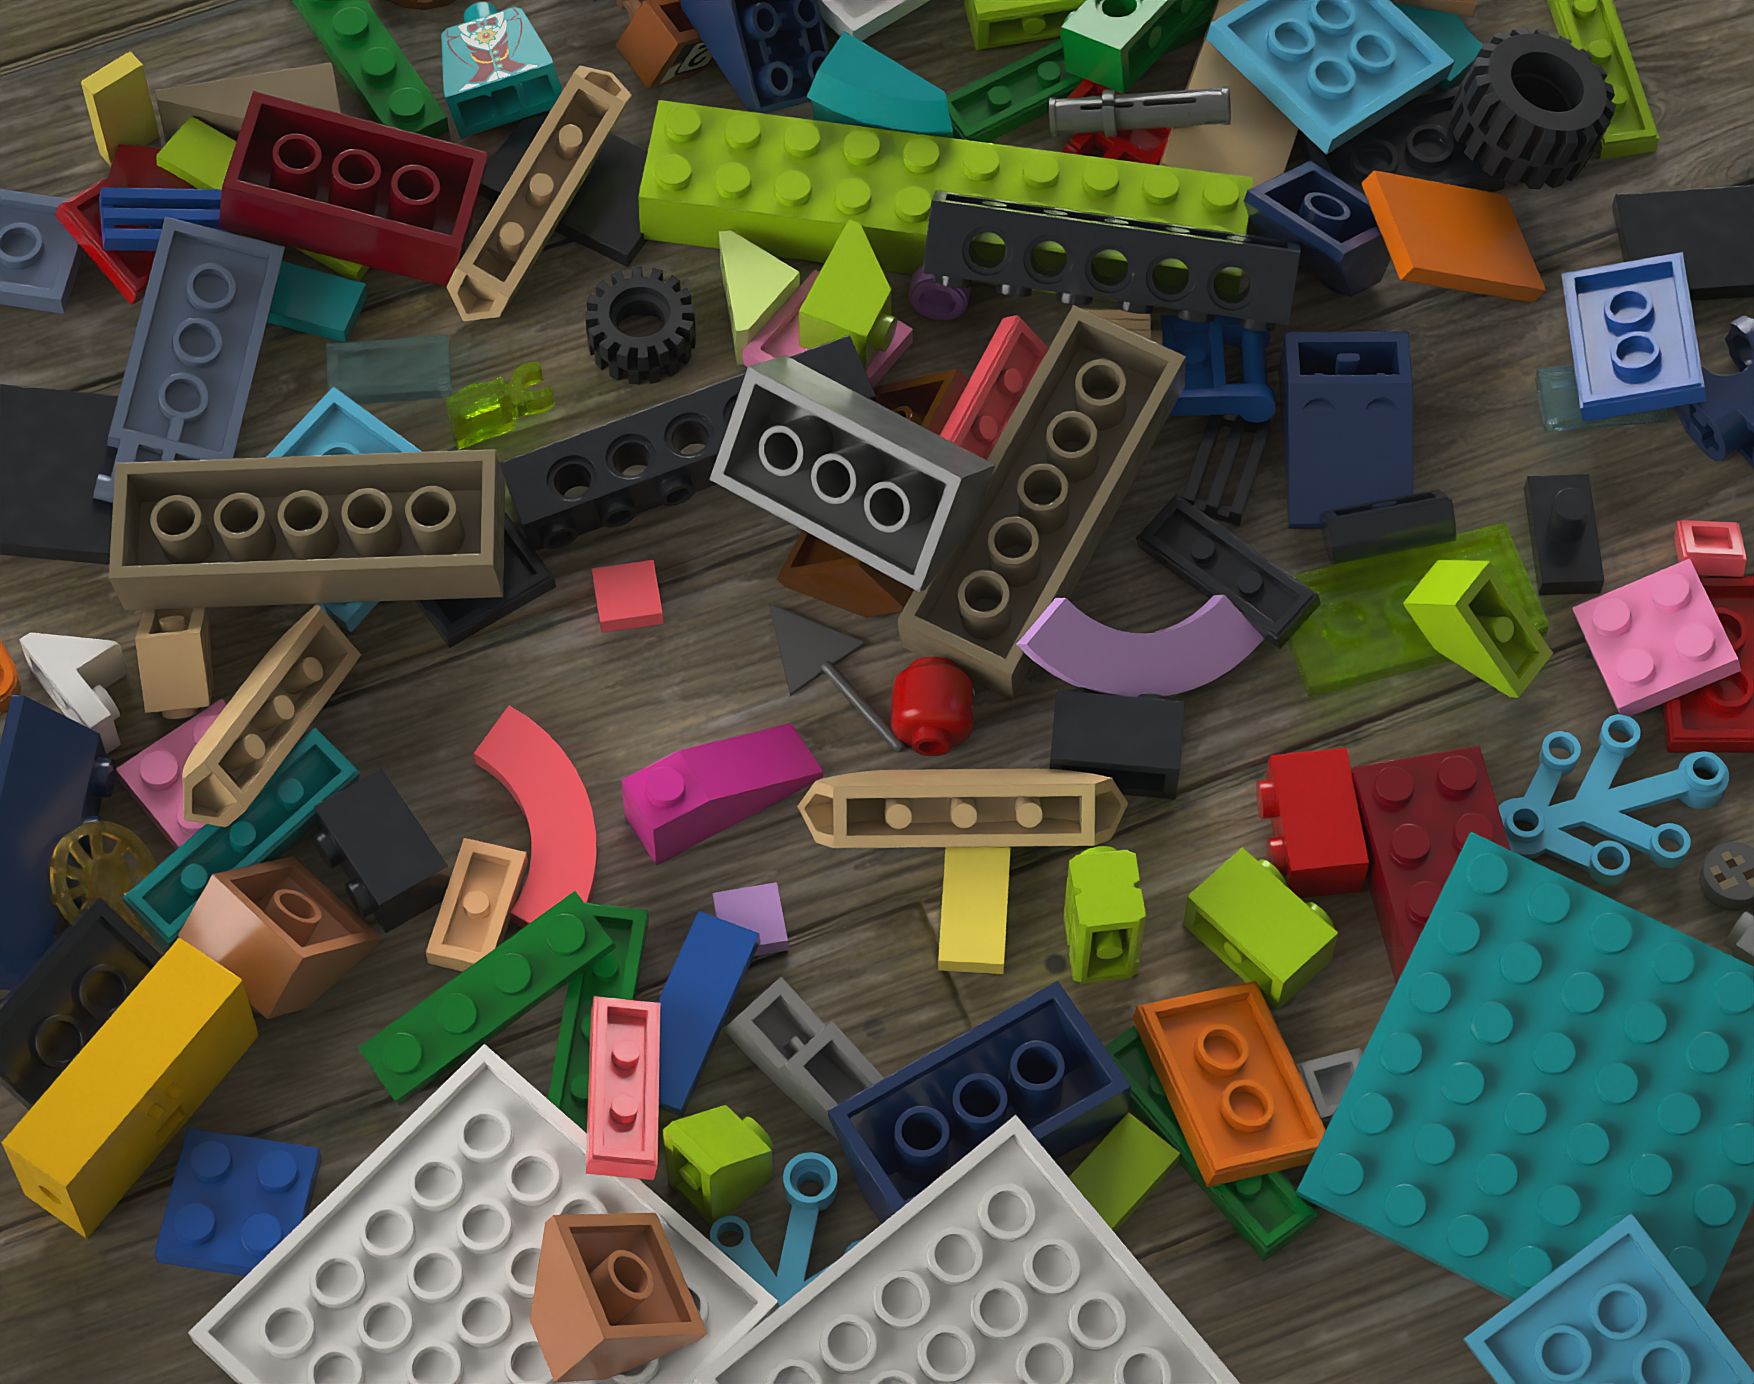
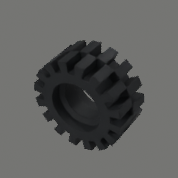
M631 267L632 278L625 279L622 271L619 270L611 274L612 286L602 279L596 285V296L589 295L586 302L587 311H585L588 349L591 356L595 355V364L601 371L609 365L610 377L619 381L622 374L627 372L629 384L640 385V375L649 374L650 384L661 382L660 370L664 369L672 377L679 372L678 361L686 365L691 359V348L695 349L696 345L694 304H692L691 294L687 287L681 290L680 280L675 276L671 275L664 283L663 270L652 268L650 277H643L642 267ZM637 314L653 315L664 322L663 329L647 337H631L621 333L617 327L625 318Z

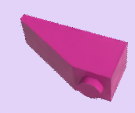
M790 723L678 750L622 779L624 815L654 863L658 865L813 784L816 780L824 778V772Z

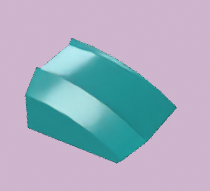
M843 32L819 67L807 94V98L811 99L814 112L812 120L954 138L947 98L943 90L849 33Z

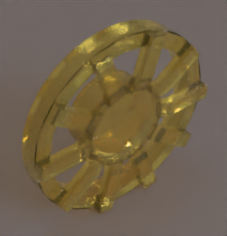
M92 821L63 835L55 848L52 859L49 860L47 867L50 870V883L53 893L49 897L53 905L57 904L60 912L69 924L92 898L100 897L137 933L141 934L145 931V928L138 919L135 922L132 920L123 906V897L136 886V878L147 877L157 868V864L144 842L129 829L109 821ZM87 834H90L93 859L85 853L78 843V840ZM102 835L118 841L112 853H103ZM126 850L135 857L139 867L132 869L130 864L123 858ZM70 852L82 866L81 869L66 864ZM66 877L78 880L79 886L68 889ZM83 896L86 901L79 910L72 899Z

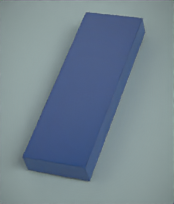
M698 911L657 1002L661 1003L659 1108L681 1117L684 1116L761 941L759 933Z

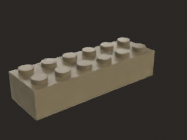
M1075 305L1072 306L987 461L996 466L975 522L926 590L921 592L913 591L899 616L897 623L901 647L922 657L935 656L952 660L971 677L972 681L1009 699H1015L1034 664V661L1016 644L1055 598H1067L1069 600L1185 387L1186 356Z
M496 449L116 463L109 580L125 610L503 597L505 480Z

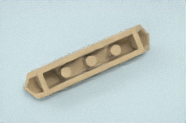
M579 66L563 89L457 265L447 285V289L463 321L500 317L529 274L604 148L632 96L613 73Z
M318 604L297 621L268 651L190 753L183 768V817L185 821L227 827L242 815L360 658L361 654Z
M924 769L865 771L816 780L797 807L815 842L831 848L1095 846L1112 839L1128 802L1112 778L1085 772L1059 769Z

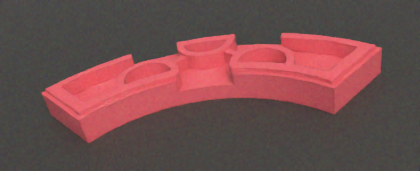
M509 705L474 752V759L476 765L489 772L511 793L523 815L526 816L530 829V868L520 897L510 912L512 923L524 928L574 891L577 892L583 902L591 903L596 883L597 836L592 807L576 768L562 748L546 731L529 717Z

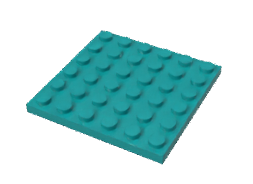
M1470 832L1295 1195L1511 1302L1632 1213L1705 1308L1754 1203V967Z

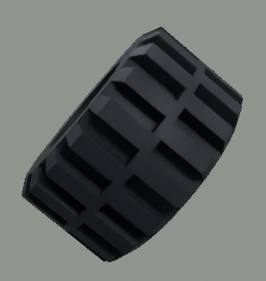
M1525 28L1513 29L1510 35L1501 32L1493 36L1490 43L1486 42L1480 49L1452 101L1454 106L1450 111V122L1456 125L1453 134L1458 143L1467 146L1464 153L1470 160H1478L1484 165L1482 170L1492 177L1496 173L1505 178V183L1517 186L1519 182L1525 183L1528 189L1541 190L1544 183L1551 188L1562 186L1566 179L1572 181L1576 178L1582 168L1585 167L1609 127L1616 107L1611 102L1615 96L1613 86L1604 82L1607 77L1606 72L1601 65H1594L1590 61L1592 56L1583 48L1581 50L1576 49L1570 45L1572 41L1562 36L1559 39L1551 37L1548 31L1536 29L1534 34H1530Z

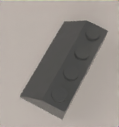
M784 355L748 366L709 480L910 588L921 592L926 590L975 522L996 465Z

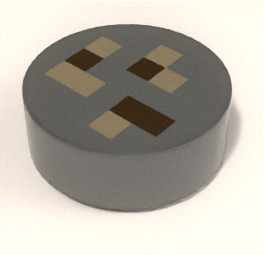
M1726 842L1717 845L1707 854L1700 871L1699 880L1703 893L1712 903L1728 910H1742L1754 905L1753 847L1740 842Z

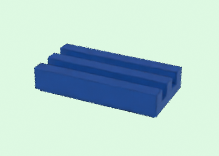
M101 187L99 206L103 250L156 251L165 216L201 226H210V228L227 232L222 228H218L222 190ZM115 225H150V229L115 228Z

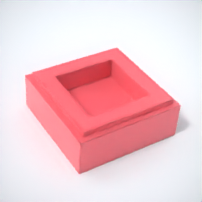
M1692 520L1676 522L1674 542L1678 563L1690 559L1697 575L1744 577L1747 558L1739 523Z
M654 560L592 568L601 633L664 624Z

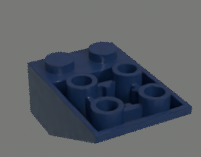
M680 0L684 14L749 112L764 114L811 101V99L807 98V94L819 67L830 53L818 0Z
M1285 332L1278 374L1288 529H1322L1319 514H1323L1322 511L1414 494L1413 380L1409 332Z

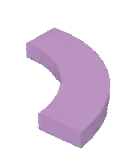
M1213 595L1192 616L1176 625L1155 631V633L1145 634L1130 633L1105 626L1085 615L1067 598H1055L1016 645L1035 663L1071 685L1108 695L1138 697L1141 694L1170 696L1207 684L1233 669L1249 656L1264 638L1225 595Z

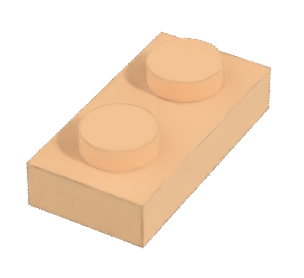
M467 838L463 839L426 950L428 964L463 972L503 943L511 919L510 912L516 903L528 867L527 852Z

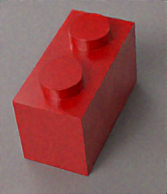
M1347 747L1270 755L1265 780L1256 782V800L1260 819L1271 820L1274 838H1267V861L1278 869L1284 877L1287 887L1299 898L1362 892L1369 859Z

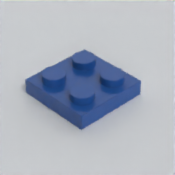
M187 1128L154 1252L158 1263L247 1276L308 1216L322 1160L319 1148Z

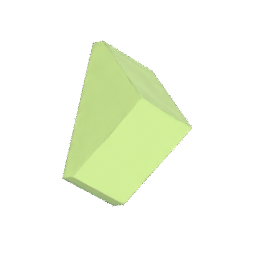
M731 230L720 231V267L737 365H743L742 351L800 287V272Z

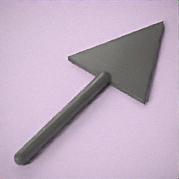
M769 604L790 696L824 673L896 752H902L905 749V743L894 735L892 728L835 667L840 661L864 645V641Z

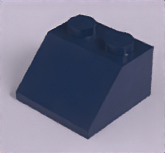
M1312 161L1247 190L1243 201L1255 236L1300 242L1299 264L1320 277L1321 282L1328 289L1336 293L1346 294L1351 298L1381 282L1391 257L1367 197Z

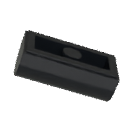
M1439 489L1322 511L1323 514H1319L1324 544L1331 565L1456 541V522L1452 499Z

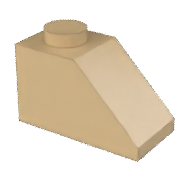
M209 607L143 610L135 642L145 713L162 711V716L169 719L186 718L200 713V707L210 706L214 689Z

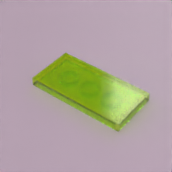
M1506 523L1456 534V541L1349 561L1293 575V577L1316 592L1321 602V605L1287 641L1308 698L1452 661L1432 647L1403 605V602L1437 560L1491 561L1542 638L1546 637L1549 624Z

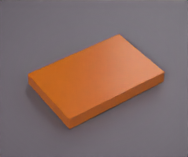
M1376 170L1361 183L1401 281L1531 303L1546 291L1506 195Z
M1256 981L1147 1003L1136 1007L1132 1020L1207 1187L1310 1164L1326 1129Z

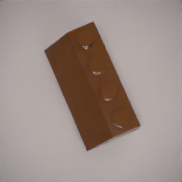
M957 368L878 386L875 388L874 393L877 403L940 435L969 379ZM804 530L801 531L777 578L786 588L865 618L902 612L914 591L909 586Z

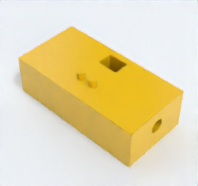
M179 937L1 1142L25 1196L88 1239L259 1037L243 980Z

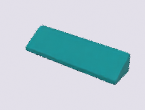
M314 728L291 749L242 815L227 827L205 824L123 897V902L156 944L166 953L179 938V932L212 874L278 859L317 824L314 806L358 782L360 772Z

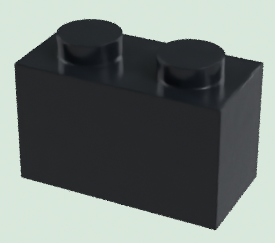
M1079 688L1073 691L1056 690L1049 769L1078 771L1110 777L1123 795L1176 800L1181 763L1185 702L1168 700L1166 697L1158 694H1141L1138 697L1105 695L1087 688Z
M382 768L314 806L319 831L312 835L315 846L330 869L340 864L350 879L345 884V889L353 905L363 918L373 914L384 932L388 933L443 901L450 881L448 865Z

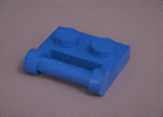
M1160 315L1162 346L1186 356L1185 387L1169 416L1240 414L1244 420L1253 423L1264 422L1270 419L1276 410L1274 391L1268 386L1265 348L1270 342V331H1255L1240 327L1238 325L1239 318L1215 315L1213 322L1200 323L1181 319L1177 315ZM1223 344H1235L1241 350L1243 383L1226 384Z

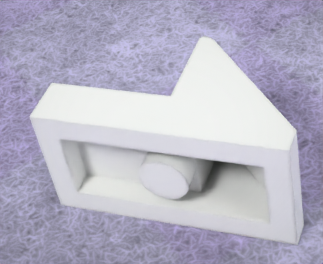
M29 633L19 639L30 671L66 717L100 733L106 754L120 746L121 743L114 724V720L120 717V712L105 688L127 674L128 669L121 646L111 640Z

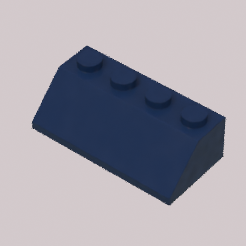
M22 695L11 696L0 742L1 990H12L75 919L76 913H80L88 904L90 877L88 874H85L89 854L97 855L100 851L103 837V820L101 816H98L102 797H111L116 778L114 759H108L100 733Z
M1056 981L829 1109L828 1117L864 1198L881 1224H883L1015 1115L1051 1158L1056 1160L1118 1124L1128 1113L1132 1086L1063 987Z

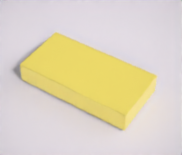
M131 51L82 80L81 85L99 154L110 166L119 145L146 146L160 137L143 64Z
M945 847L938 970L988 974L1004 973L1011 847Z

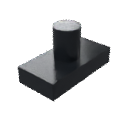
M1589 474L1527 476L1524 494L1538 596L1601 593L1604 584V574Z

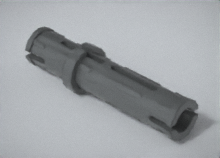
M1222 86V88L1117 95L1115 89H1108L1102 91V96L1050 98V129L1052 137L1066 134L1104 132L1105 137L1110 138L1118 137L1119 131L1215 124L1231 125L1229 86Z

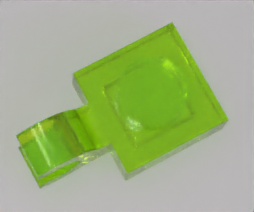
M528 362L520 365L513 372L511 380L507 385L503 377H499L486 383L469 384L456 394L445 397L450 433L459 450L516 429V418L528 414L544 413L555 405L551 386L538 391L526 389L530 385L543 381L539 362Z

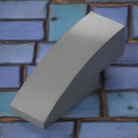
M782 977L776 980L723 1029L738 1047L788 1097L837 1140L838 1138L828 1117V1110L884 1079L835 1023L831 1021L828 1025H825Z

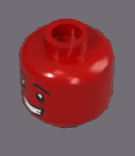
M923 657L913 661L909 667L896 675L892 685L891 727L894 735L906 745L912 746L916 753L924 756L944 755L952 747L966 741L974 727L975 689L971 677L961 670L955 662L943 657Z

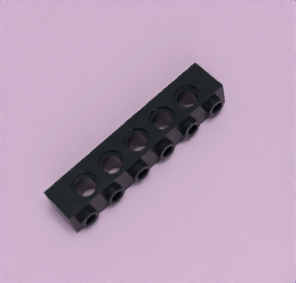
M936 190L931 200L922 273L935 275V283L948 287L969 288L971 287L972 280L996 283V292L1010 296L1028 297L1032 295V289L1057 292L1056 300L1073 305H1091L1094 297L1117 301V309L1130 313L1151 314L1153 313L1154 306L1178 309L1177 317L1188 321L1211 323L1214 321L1215 315L1239 318L1238 325L1246 329L1274 331L1275 324L1289 325L1300 258V242ZM983 232L994 233L1003 240L1006 252L995 260L983 259L974 251L972 239ZM1054 241L1064 248L1067 260L1057 268L1049 269L1042 267L1033 257V248L1040 242ZM1103 250H1116L1126 258L1128 267L1119 276L1106 277L1100 274L1094 267V257ZM1167 258L1178 259L1186 265L1189 275L1181 284L1168 286L1156 278L1154 274L1155 266ZM1227 267H1237L1247 273L1250 283L1241 293L1226 294L1216 286L1214 281L1216 275Z
M850 335L789 357L877 403L876 395ZM746 373L500 462L504 480L524 534L534 551L544 548L558 549L567 546L579 535L603 526L613 528L630 522L636 514L661 505H679L689 500L696 492L718 485L709 479ZM691 444L705 445L697 453H681L685 447ZM634 465L647 467L637 475L629 476L622 474L627 468ZM578 486L588 488L586 492L579 496H564L571 488Z

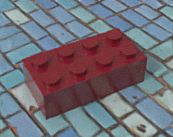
M253 91L222 185L218 228L447 287L465 252L482 192L488 152Z
M1480 745L1353 767V783L1369 859L1366 879L1396 985L1470 832L1511 850Z

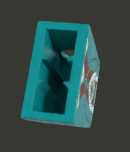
M478 2L466 9L463 17L465 23L447 28L441 34L443 90L460 138L551 110L563 91L552 57L521 8L512 7L498 12L493 4Z

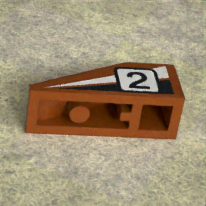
M644 0L615 45L648 90L688 79L717 63L684 14L680 0Z

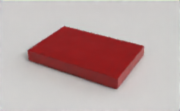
M1699 577L1738 657L1741 671L1662 703L1667 753H1695L1702 751L1711 753H1754V577Z

